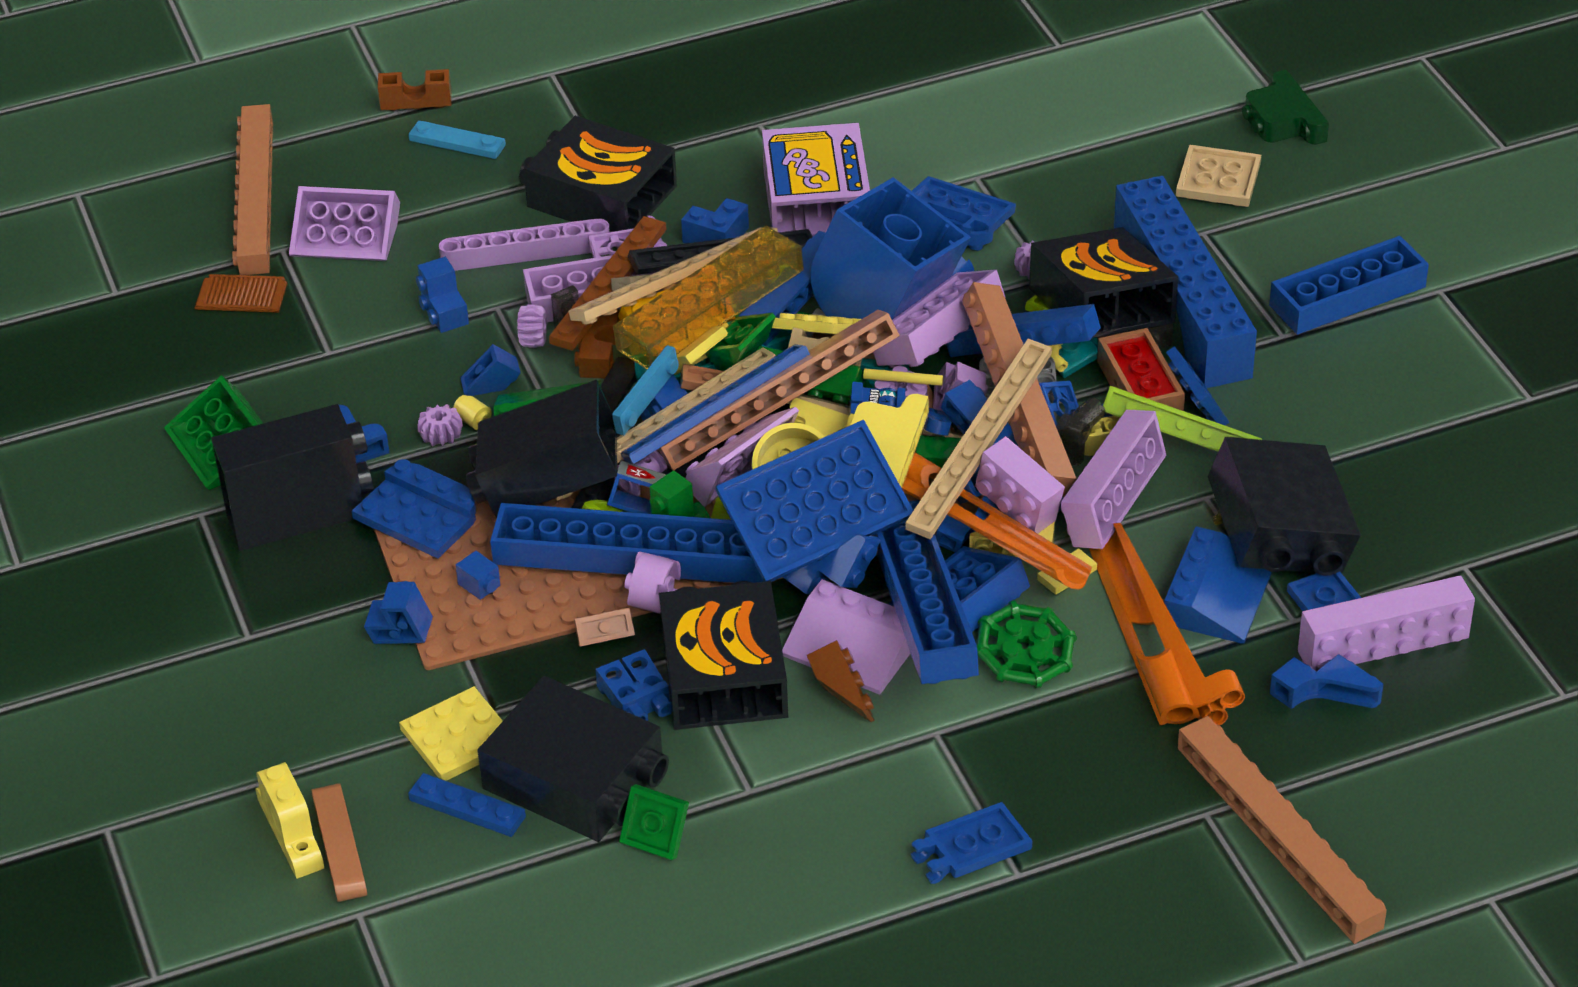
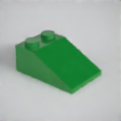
M773 313L736 317L725 328L728 332L727 336L708 350L705 355L718 370H727L756 352L759 346L768 339L776 316Z

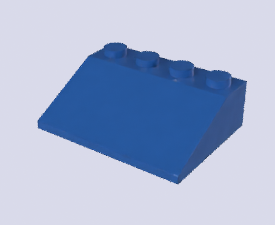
M1195 526L1164 603L1178 628L1244 644L1272 572L1266 569L1240 567L1229 536L1222 532Z
M963 546L945 560L972 632L979 628L978 620L982 616H988L1003 608L1009 601L1019 598L1021 593L1030 587L1022 560L1018 557ZM891 601L889 605L894 607L893 601Z

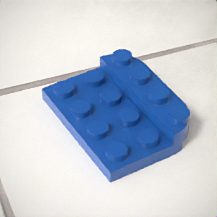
M930 176L912 190L918 197L971 237L968 247L972 250H981L983 245L992 242L994 231L1015 213L1016 208L1015 203Z
M406 459L396 461L394 466L385 470V480L352 510L353 519L437 559L476 521V503L467 486L422 465L410 463Z

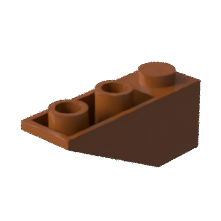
M836 640L808 654L807 658L815 677L824 690L868 721H874L870 711L874 709V705L868 693L863 694L860 688L865 684L858 670L853 671L851 664L855 663L848 647L843 649Z

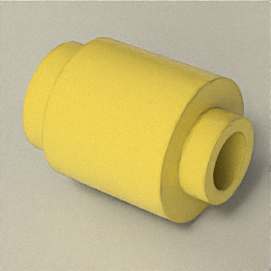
M462 395L454 404V408L457 409L462 421L475 430H478V422L492 417L491 408L473 396Z

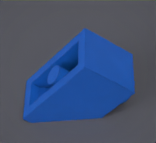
M492 344L460 377L464 395L474 396L505 390L512 382L516 381L521 372L516 356Z

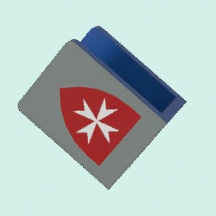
M621 460L607 505L631 513L652 514L649 499L617 490L619 479L649 487L666 475Z

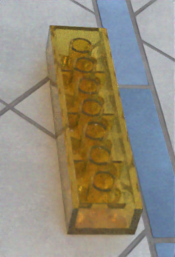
M767 225L614 324L613 331L616 349L646 369L650 367L667 345L675 347L676 355L679 354L711 327L721 326L802 272L804 267L801 246Z

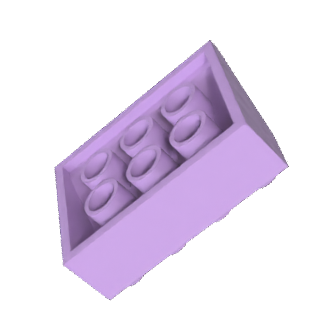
M298 186L289 256L387 261L397 228L400 201L395 191Z
M793 407L766 416L757 423L754 422L746 427L740 435L734 434L720 449H712L700 463L698 461L692 463L686 470L687 475L685 479L692 483L693 496L706 507L719 497L716 492L717 485L753 470L752 456L761 437L776 426L794 423L799 410Z
M823 579L808 596L782 649L783 657L811 667L807 655L837 640L843 649L848 647L855 661V663L851 664L853 671L858 670L865 684L862 688L879 695L911 654L895 607Z

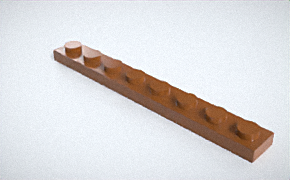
M643 216L571 309L612 292L611 278L631 276L634 269L628 258L629 250L653 248L665 233L666 222ZM568 312L550 334V344L573 351L595 322L582 324V321H571Z

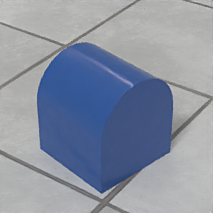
M893 177L836 210L812 261L811 286L815 299L826 316L863 319L876 310H881L889 313L893 320L952 276L971 237Z

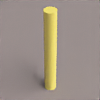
M864 368L863 379L943 386V375Z

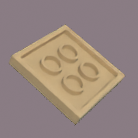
M1189 145L1177 184L1176 196L1249 207L1262 155Z

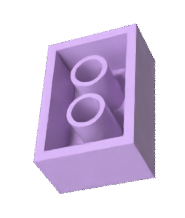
M1006 436L983 452L975 484L979 492L996 504L1000 511L1037 534L1056 521L1065 486Z

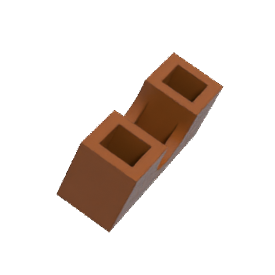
M449 69L426 70L425 82L420 86L406 84L403 80L402 72L378 73V93L381 110L451 106L452 90Z
M617 309V312L614 314L599 316L578 343L580 351L575 352L574 363L575 367H579L580 378L605 379L614 364L613 345H618L621 331V322L618 317L620 309Z

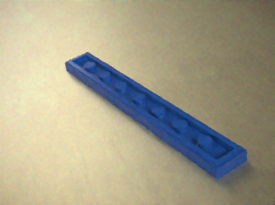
M798 344L792 345L622 451L621 455L624 461L635 464L810 355L807 347Z

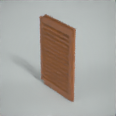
M209 274V278H205L195 310L279 313L288 283L285 277Z

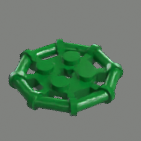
M1009 601L1007 606L988 616L984 615L978 620V658L982 659L997 676L996 680L1000 682L1006 680L1041 688L1045 682L1063 672L1068 673L1073 668L1071 661L1074 642L1077 640L1075 631L1070 630L1053 612L1054 609L1049 606L1041 608ZM1020 615L1039 618V620L1035 622L1020 619ZM1010 617V620H1008L1006 622V625H1004L1003 627L997 624L1002 620ZM1047 623L1050 624V626L1058 633V635L1053 636L1050 633V628L1047 626ZM989 635L997 637V644H988ZM1025 642L1030 644L1027 649H1023L1020 643ZM1054 647H1062L1061 656L1053 654ZM1001 655V657L1005 660V663L1001 665L1000 662L994 656H998L1000 658ZM1044 663L1045 666L1048 664L1051 666L1042 672L1039 670V666Z

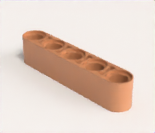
M337 783L311 789L337 902L367 896L365 880L341 784Z

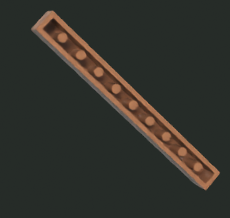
M270 104L242 106L241 116H237L239 131H237L238 145H236L237 159L240 160H236L235 202L238 205H234L235 219L238 220L233 221L235 233L233 235L234 250L237 251H232L233 265L238 266L240 275L270 273L273 119Z
M973 282L963 296V306L966 309L970 324L973 327L985 363L996 387L1023 347V342L1001 286ZM1036 378L1008 422L1018 447L1065 486L1062 496L1065 497L1077 478Z
M876 310L810 349V355L657 449L665 460L667 467L671 470L679 468L899 337L900 335L889 313Z
M1206 716L1179 729L1178 750L1354 944L1384 929L1387 909L1382 900L1376 898L1367 889L1365 882L1355 876L1345 860L1339 858L1331 850L1328 842L1319 837L1312 829L1309 821L1303 819L1295 811L1292 803L1284 799L1277 791L1273 782L1267 780L1260 773L1257 765L1248 760L1240 747L1225 735L1220 725H1216L1209 716Z

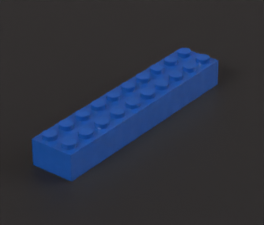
M920 500L909 501L913 510L920 502ZM907 520L873 535L881 539L876 555L921 684H936L946 680L967 679L972 676H978L977 644L935 534L930 540L906 530Z
M501 503L490 540L492 559L496 565L627 575L629 572L633 573L635 559L640 551L678 561L681 567L680 579L731 583L738 581L764 582L732 520Z

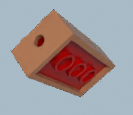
M1148 328L1098 338L1097 362L1110 386L1184 411L1185 393Z

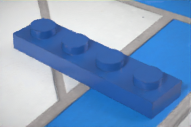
M425 773L420 776L408 793L409 800L509 837L514 835L526 818L525 809Z

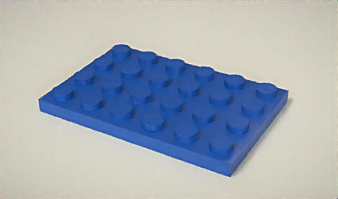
M864 420L716 486V492L764 582H773L827 557L856 535L873 536L907 520L914 511Z

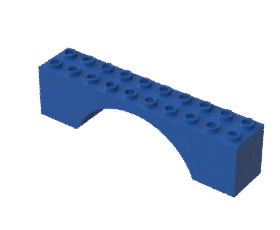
M1164 176L1116 185L1114 228L1123 227L1178 276L1176 310L1183 336L1185 357L1190 366L1197 373L1206 388L1252 379L1257 330Z

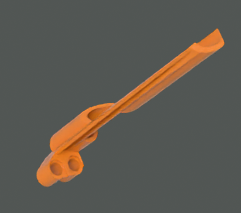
M915 452L902 487L903 492L921 500L930 487L929 477L934 480L942 468ZM963 489L960 494L961 497L990 515L982 520L954 503L947 514L948 516L967 525L1065 586L1078 590L1085 586L1092 566Z
M1113 523L1116 530L1104 548H1089L1093 560L1097 563V571L1159 725H1165L1166 723L1182 724L1194 718L1202 719L1206 716H1209L1216 725H1222L1228 719L1226 708H1234L1245 699L1244 691L1236 673L1226 669L1207 677L1204 676L1122 524ZM1132 624H1155L1165 650L1155 656H1145Z

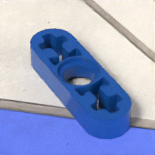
M929 408L924 429L931 433L948 436L952 422L943 411Z

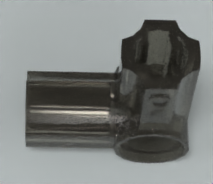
M1096 398L1086 399L1071 415L1068 413L1063 414L1056 425L1071 466H1079L1084 461L1085 442L1090 435L1091 428L1105 415V408L1100 403V400Z

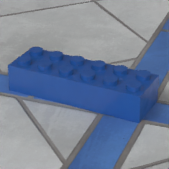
M1397 236L1271 282L1269 306L1298 335L1425 288L1429 264L1401 236Z

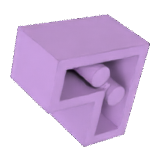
M946 362L938 375H943V386L934 385L933 408L943 411L941 405L945 393L968 380H971L976 387L981 388L984 395H986L988 390L986 373L960 362H957L956 365Z

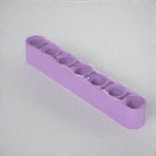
M591 219L446 238L439 243L440 258L446 256L454 270L458 271L592 253L588 236L609 233V223L604 219Z

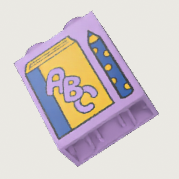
M859 123L762 130L763 168L771 227L777 228L778 232L809 229L812 236L818 231L826 233L837 209L870 191Z

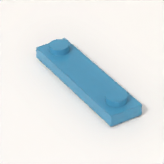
M419 120L409 133V141L492 159H497L506 146L505 138Z
M665 346L612 413L617 434L624 436L636 424L639 416L668 379L677 372L679 361L677 360L675 347Z

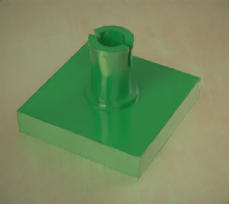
M637 784L631 786L619 842L670 860L676 859L689 802Z

